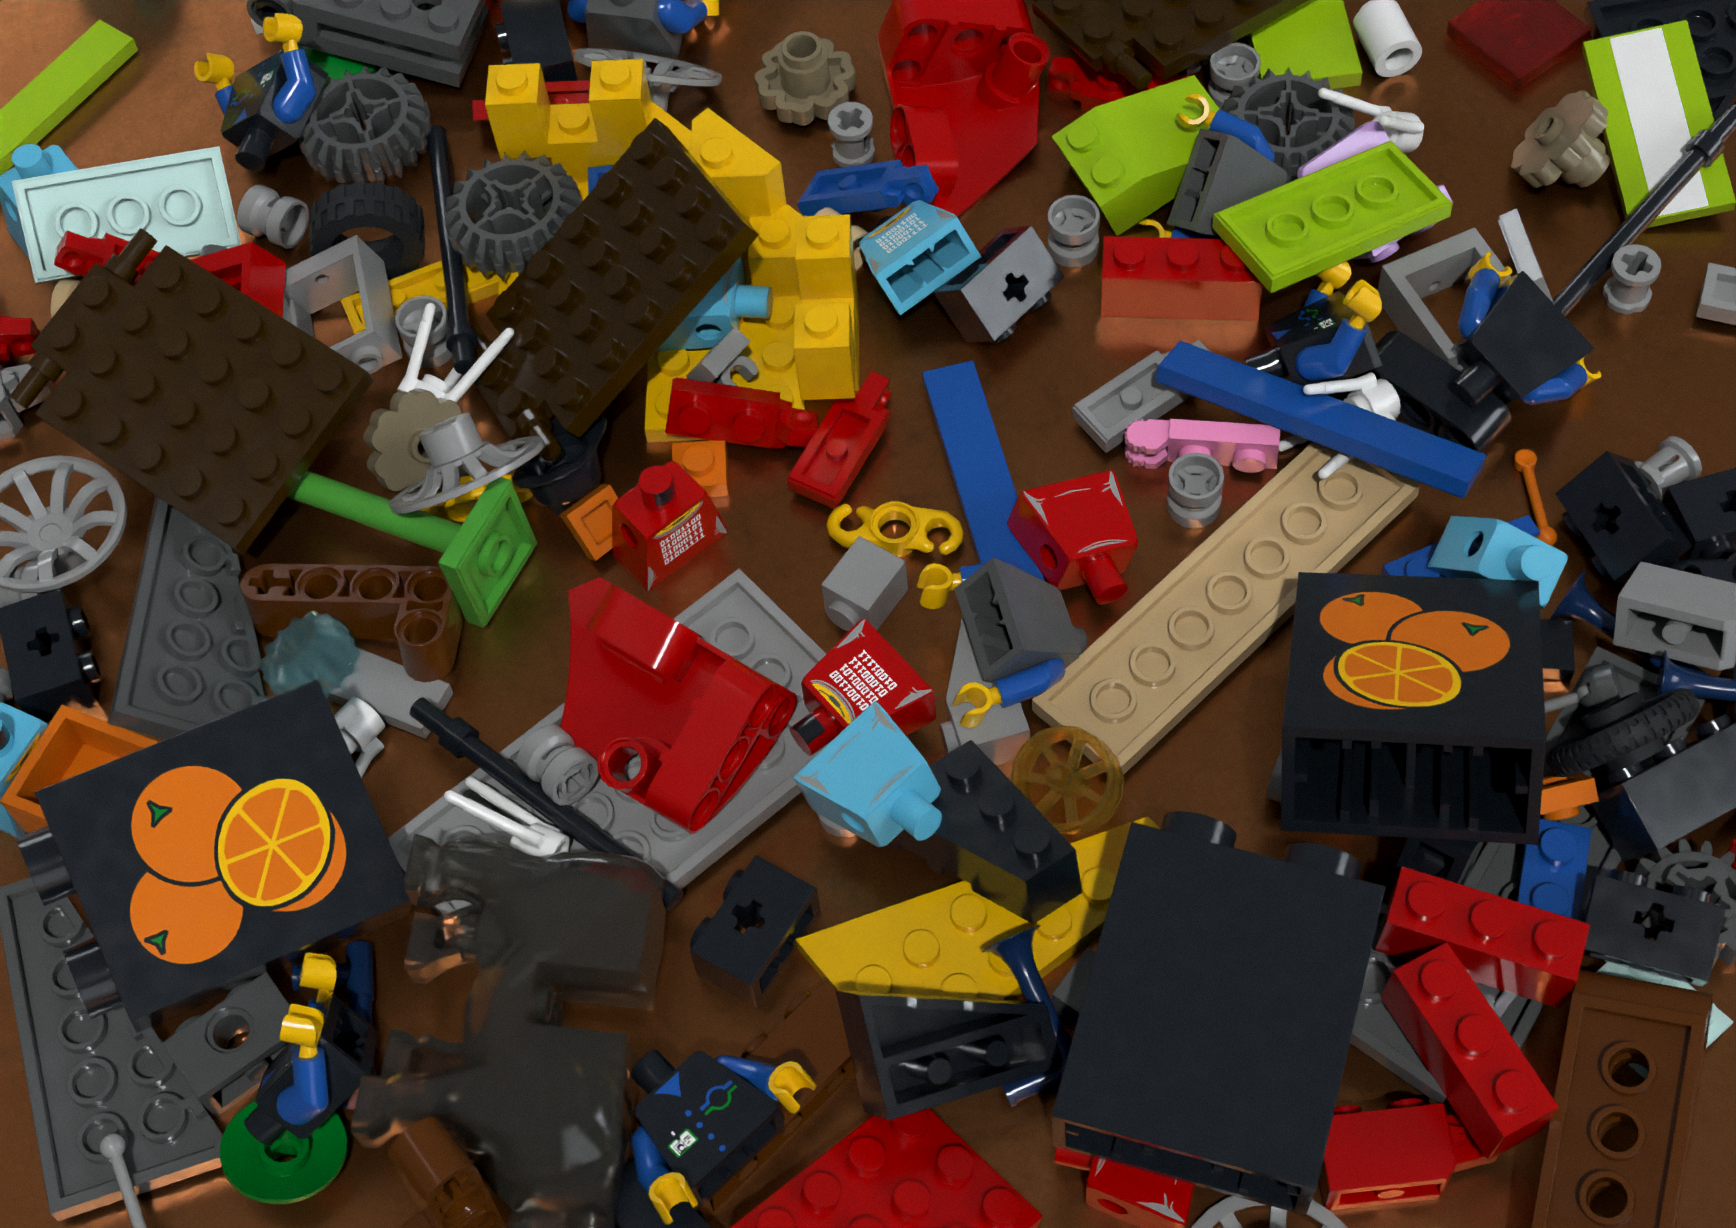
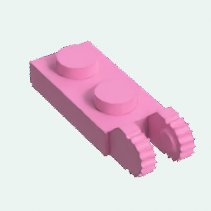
M1135 419V422H1130V425L1126 426V432H1124L1126 444L1125 458L1128 459V463L1133 464V467L1138 466L1140 468L1145 466V469H1157L1166 461L1174 462L1185 454L1198 452L1208 454L1216 459L1220 465L1233 466L1242 472L1256 473L1264 469H1277L1280 429L1262 424L1185 419H1148L1147 421H1143V419L1137 421Z

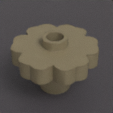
M807 31L790 34L784 41L777 43L773 49L764 53L762 56L763 69L755 74L756 91L760 97L761 106L767 110L776 109L779 121L785 123L793 122L801 126L810 124L815 116L828 120V115L833 108L839 104L849 102V92L856 87L855 68L851 63L850 54L845 51H835L832 40L818 38L815 34Z
M1585 90L1567 94L1556 107L1545 109L1526 129V139L1513 152L1512 169L1533 188L1551 185L1559 176L1566 183H1575L1581 188L1593 184L1603 175L1610 163V157L1605 153V144L1597 138L1606 128L1608 110Z
M416 388L409 392L399 391L394 393L390 401V410L382 408L373 411L369 426L364 432L363 440L369 448L374 450L367 460V468L376 476L377 481L383 488L391 491H403L426 477L427 468L431 462L418 435L439 422L463 414L459 405L450 399L436 398L431 391ZM459 468V477H463L466 473ZM443 484L440 485V488L438 489L437 492H440V491H441V489H442V487H443Z

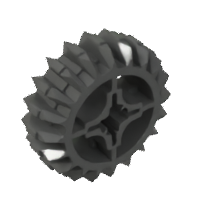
M366 65L359 74L352 75L346 69L343 78L335 80L327 77V87L322 88L306 126L298 139L300 149L305 154L306 160L314 172H320V175L325 178L326 182L337 180L340 184L348 185L353 181L368 183L369 181L376 180L377 182L384 183L385 178L390 175L402 179L404 166L417 167V155L427 153V134L431 131L432 126L429 119L431 114L427 102L423 100L421 92L415 83H408V80L404 78L402 73L392 76L385 67L373 74ZM366 124L367 127L365 131H363L362 125Z
M1289 67L1283 75H1275L1270 69H1267L1262 80L1253 76L1249 87L1234 86L1230 98L1225 99L1224 105L1221 107V110L1260 128L1275 154L1274 163L1283 168L1287 173L1288 179L1286 184L1298 179L1297 172L1302 165L1356 129L1352 109L1323 99L1318 95V91L1321 88L1343 93L1342 89H1330L1328 77L1318 81L1312 80L1309 70L1302 76L1292 74Z
M526 151L518 159H511L504 152L502 161L491 163L484 158V166L481 170L467 168V181L454 182V195L446 198L447 213L444 214V224L453 250L461 255L462 261L467 264L468 268L477 267L484 277L496 271L497 275L505 281L511 273L517 272L519 275L525 269L532 256L542 250L544 245L550 238L554 237L553 235L562 226L565 218L582 203V197L579 194L577 183L573 181L572 176L567 175L561 163L551 165V162L548 161L545 155L532 161V158Z

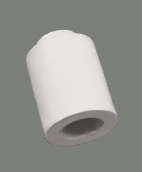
M1370 0L1360 8L1353 20V29L1377 74L1382 77H1394L1410 70L1421 58L1422 47L1397 1Z

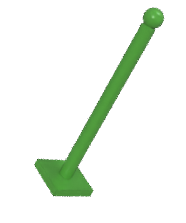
M308 470L287 496V498L443 553L438 564L451 590L454 592L466 621L482 628L488 624L538 544L511 480L503 477L489 482L462 525L421 510L402 514L392 513L389 507L390 499Z

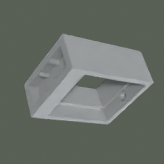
M1475 227L1383 265L1378 285L1382 307L1398 330L1462 373L1469 366L1456 353L1454 347L1457 343L1453 344L1421 299L1469 279V270L1488 251L1493 254L1490 257L1492 266L1498 271H1502L1505 268ZM1509 275V276L1500 284V286H1501L1506 280H1508L1509 278H1511V275Z
M355 235L285 270L283 319L314 337L311 314L359 291L366 330L330 348L371 374L401 359L402 353L385 263L369 246Z

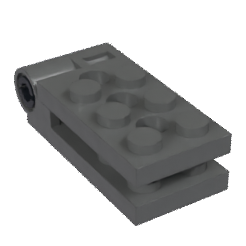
M248 0L246 5L247 12L252 20L261 27H263L264 19L268 16L274 17L275 13L292 14L298 17L302 22L303 32L297 45L455 87H460L489 22V7L484 6L486 0Z

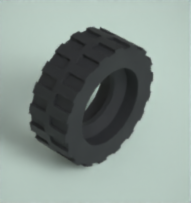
M355 181L353 184L335 186V189L325 191L321 194V198L318 201H314L309 218L311 257L349 239V237L341 234L347 230L359 227H374L393 234L380 240L363 241L384 261L388 280L416 270L418 263L423 261L425 256L423 210L420 205L416 204V199L410 194L407 195L402 192V189L396 186L390 187L381 182L364 183V181Z

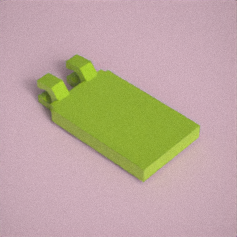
M1308 0L1246 35L1249 46L1254 48L1259 54L1261 65L1258 78L1261 80L1267 69H1270L1275 75H1283L1289 67L1292 74L1302 76L1309 70L1314 81L1328 77L1330 89L1361 85L1363 72L1343 0Z

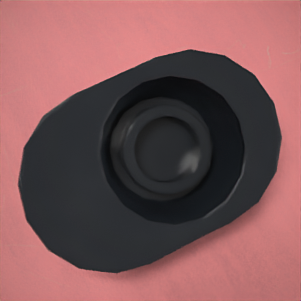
M604 412L601 413L580 438L565 430L557 417L551 420V433L561 446V453L557 458L550 461L544 460L538 453L515 470L512 476L513 484L520 488H528L539 503L552 507L559 516L598 487L602 478L597 447L607 425V418Z

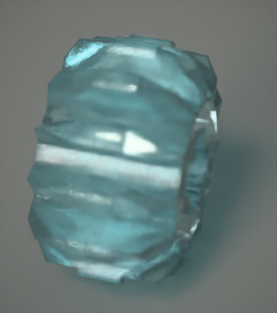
M313 610L302 619L294 617L285 630H278V637L275 641L265 647L267 655L262 659L259 667L264 673L263 679L270 685L269 689L278 695L318 679L327 699L329 693L335 688H341L343 679L355 670L352 663L357 659L360 652L354 645L355 640L348 634L349 630L338 619H333L328 613L320 615Z

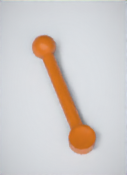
M1529 449L1519 450L1515 454L1513 466L1517 471L1523 473L1535 521L1540 530V535H1538L1537 539L1553 546L1557 541V533L1548 525L1535 478L1534 468L1537 456Z

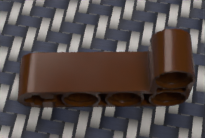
M270 563L252 568L241 580L240 589L256 632L263 636L396 640L405 671L408 676L420 682L440 680L451 672L464 622L463 613L440 567Z
M432 1116L418 1120L398 1135L389 1148L388 1157L420 1210L417 1215L400 1228H507L478 1169L436 1117Z

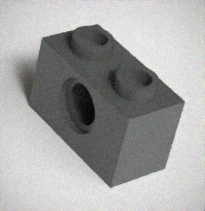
M267 972L253 981L232 989L224 1001L205 1014L196 1015L185 1020L178 1026L173 1036L161 1043L198 1100L215 1119L259 1089L264 1071L289 1043L280 1041L279 1038L284 1016L288 1015L290 1005ZM249 1032L243 1044L234 1049H227L229 1041L239 1033Z

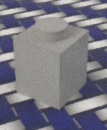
M858 536L821 584L825 613L835 625L846 631H849L857 622L865 618L878 630L908 591L906 561Z

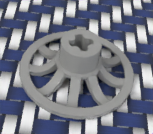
M582 48L574 52V59L591 67V61L643 59L651 101L666 112L670 92H674L680 85L717 86L722 81V75L712 69L668 57L603 48ZM646 61L658 63L652 74L651 68L646 67ZM673 67L679 68L675 71H671Z
M463 413L427 428L418 435L431 462L427 468L426 477L397 494L389 502V507L392 513L402 514L431 507L463 495L526 463L544 448L545 443L540 436H528L494 446L489 441H482L470 413ZM479 460L498 468L488 472ZM459 468L464 473L467 472L473 480L459 486ZM443 484L442 493L436 494L440 485Z
M49 456L23 462L0 475V493L15 483L32 513L26 517L19 511L0 502V519L19 531H0V546L16 548L7 553L0 561L1 589L25 593L61 588L78 581L94 571L109 557L118 545L126 525V498L118 481L107 469L97 463L74 456ZM55 470L51 484L50 506L44 507L28 476L43 471ZM76 471L94 478V480L79 490L68 508L66 494L71 473ZM108 491L112 499L113 511H93L84 515L85 508L90 501L99 493ZM96 526H111L105 541L97 551L87 543L84 537L87 530ZM38 560L39 580H21L9 577L14 568L22 562ZM54 566H55L56 572H57V576H56V577L54 576Z

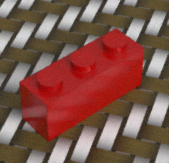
M1104 236L1101 317L1259 321L1263 284L1223 239Z
M1402 866L1389 896L1375 951L1412 961L1448 942L1473 981L1561 1008L1577 982L1590 924Z
M1448 942L1392 971L1380 997L1486 1159L1490 1160L1541 1132L1559 1106Z

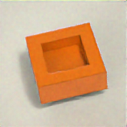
M707 440L672 443V461L677 462L710 497L729 496L728 453L725 441Z
M601 484L560 514L588 559L594 561L613 549L612 506L618 499V496L610 484Z
M1579 773L1570 777H1557L1555 775L1543 777L1540 811L1543 819L1552 821L1571 818L1580 814L1579 806L1599 802L1595 779L1591 776Z

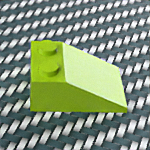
M1195 75L1096 106L1052 136L1068 165L1117 236L1177 196L1200 129L1209 130L1210 128L1202 124L1196 129H1187L1178 123L1176 119L1177 113L1184 114L1189 119L1201 117L1200 108L1196 104L1187 102L1185 98L1191 94L1202 95L1208 101L1211 111L1217 113L1220 110Z

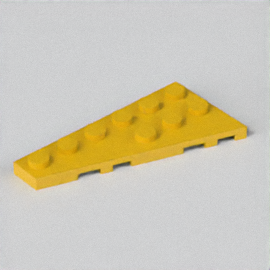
M1149 816L1133 821V823L1160 829ZM1131 822L1070 843L1076 849L1082 893L1035 924L972 891L971 884L964 880L795 939L797 949L820 977L835 990L1014 1000L1022 994V991L1010 968L998 956L991 952L982 953L981 951L1015 934L1040 925L1034 933L1032 944L1034 959L1039 974L1043 978L1101 934Z

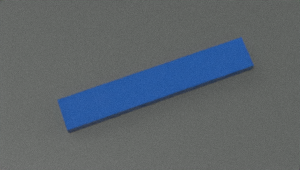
M1181 340L1158 365L1155 381L1459 498H1465L1482 472L1486 460V454L1325 394L1306 395L1303 392L1304 386Z
M971 360L922 372V383L978 564L987 563L992 558L1015 563L1024 572L1045 581L1041 571L1007 526V521L1018 497L974 361Z

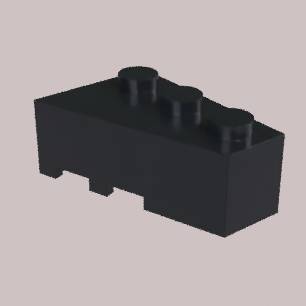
M972 740L929 765L941 788L939 796L931 803L942 814V820L936 832L929 838L919 841L904 829L888 844L897 850L904 847L926 859L928 867L942 875L945 871H948L971 884L972 891L1032 924H1035L1082 893L1076 849Z
M835 990L864 1112L888 1121L1062 1067L1048 1006L1018 1000Z

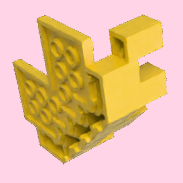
M643 59L591 61L589 103L550 105L540 63L489 65L485 107L500 159L503 158L504 152L511 159H518L524 151L531 158H538L542 155H545L546 158L551 157L552 165L561 163L567 175L572 176L573 181L577 183L582 201L588 196V167L614 165L630 147L633 139L643 132L654 118L666 125L759 234L740 257L743 261L746 285L772 288V309L769 319L741 317L738 330L750 343L737 356L750 358L756 364L759 372L748 381L738 371L731 370V380L739 387L780 392V399L791 402L792 408L806 410L807 400L855 398V391H859V298L850 214L802 216L786 203L780 161L709 108L692 120L691 131L652 102ZM517 272L511 273L505 281L499 278L498 296L519 276ZM712 348L656 351L648 360L645 435L647 442L708 440L667 434L665 429L673 378L688 379L686 375Z

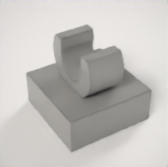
M734 327L699 361L686 377L691 380L712 382L715 379V383L738 386L730 378V371L735 370L749 381L759 372L758 368L750 358L737 355L750 341Z

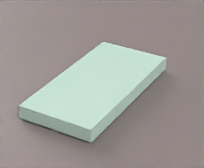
M219 146L12 181L35 285L82 276H76L54 265L55 249L67 230L87 238L102 239L105 233L130 241L141 228L158 241L152 250L161 252L165 245L186 258L199 256L202 247L209 244L220 245L226 248L241 245Z

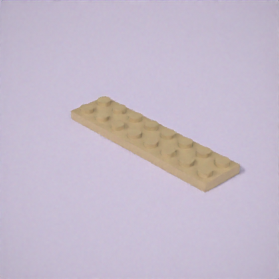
M1312 442L1087 648L1077 660L1071 663L1065 669V675L1060 682L1041 695L1032 699V711L1117 782L1294 614L1299 572L1337 573L1418 497L1420 483L1354 457L1328 478L1321 479L1318 476V471L1339 452Z

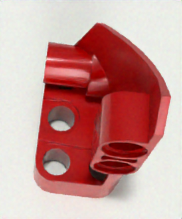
M893 0L877 35L876 43L893 108L890 122V143L894 159H900L904 167L927 164L936 185L939 187L933 201L928 204L951 212L957 218L1002 181L1035 148L1038 142L1040 76L1050 59V50L1047 44L1034 34L1027 6L1023 0Z
M602 577L595 578L568 590L570 660L566 700L560 727L572 737L576 747L586 750L597 760L599 775L602 781L609 787L620 790L690 834L698 832L735 797L764 761L794 713L797 704L796 694L702 640L700 634ZM639 754L641 758L639 773L633 779L627 781L625 777L627 761L632 756Z

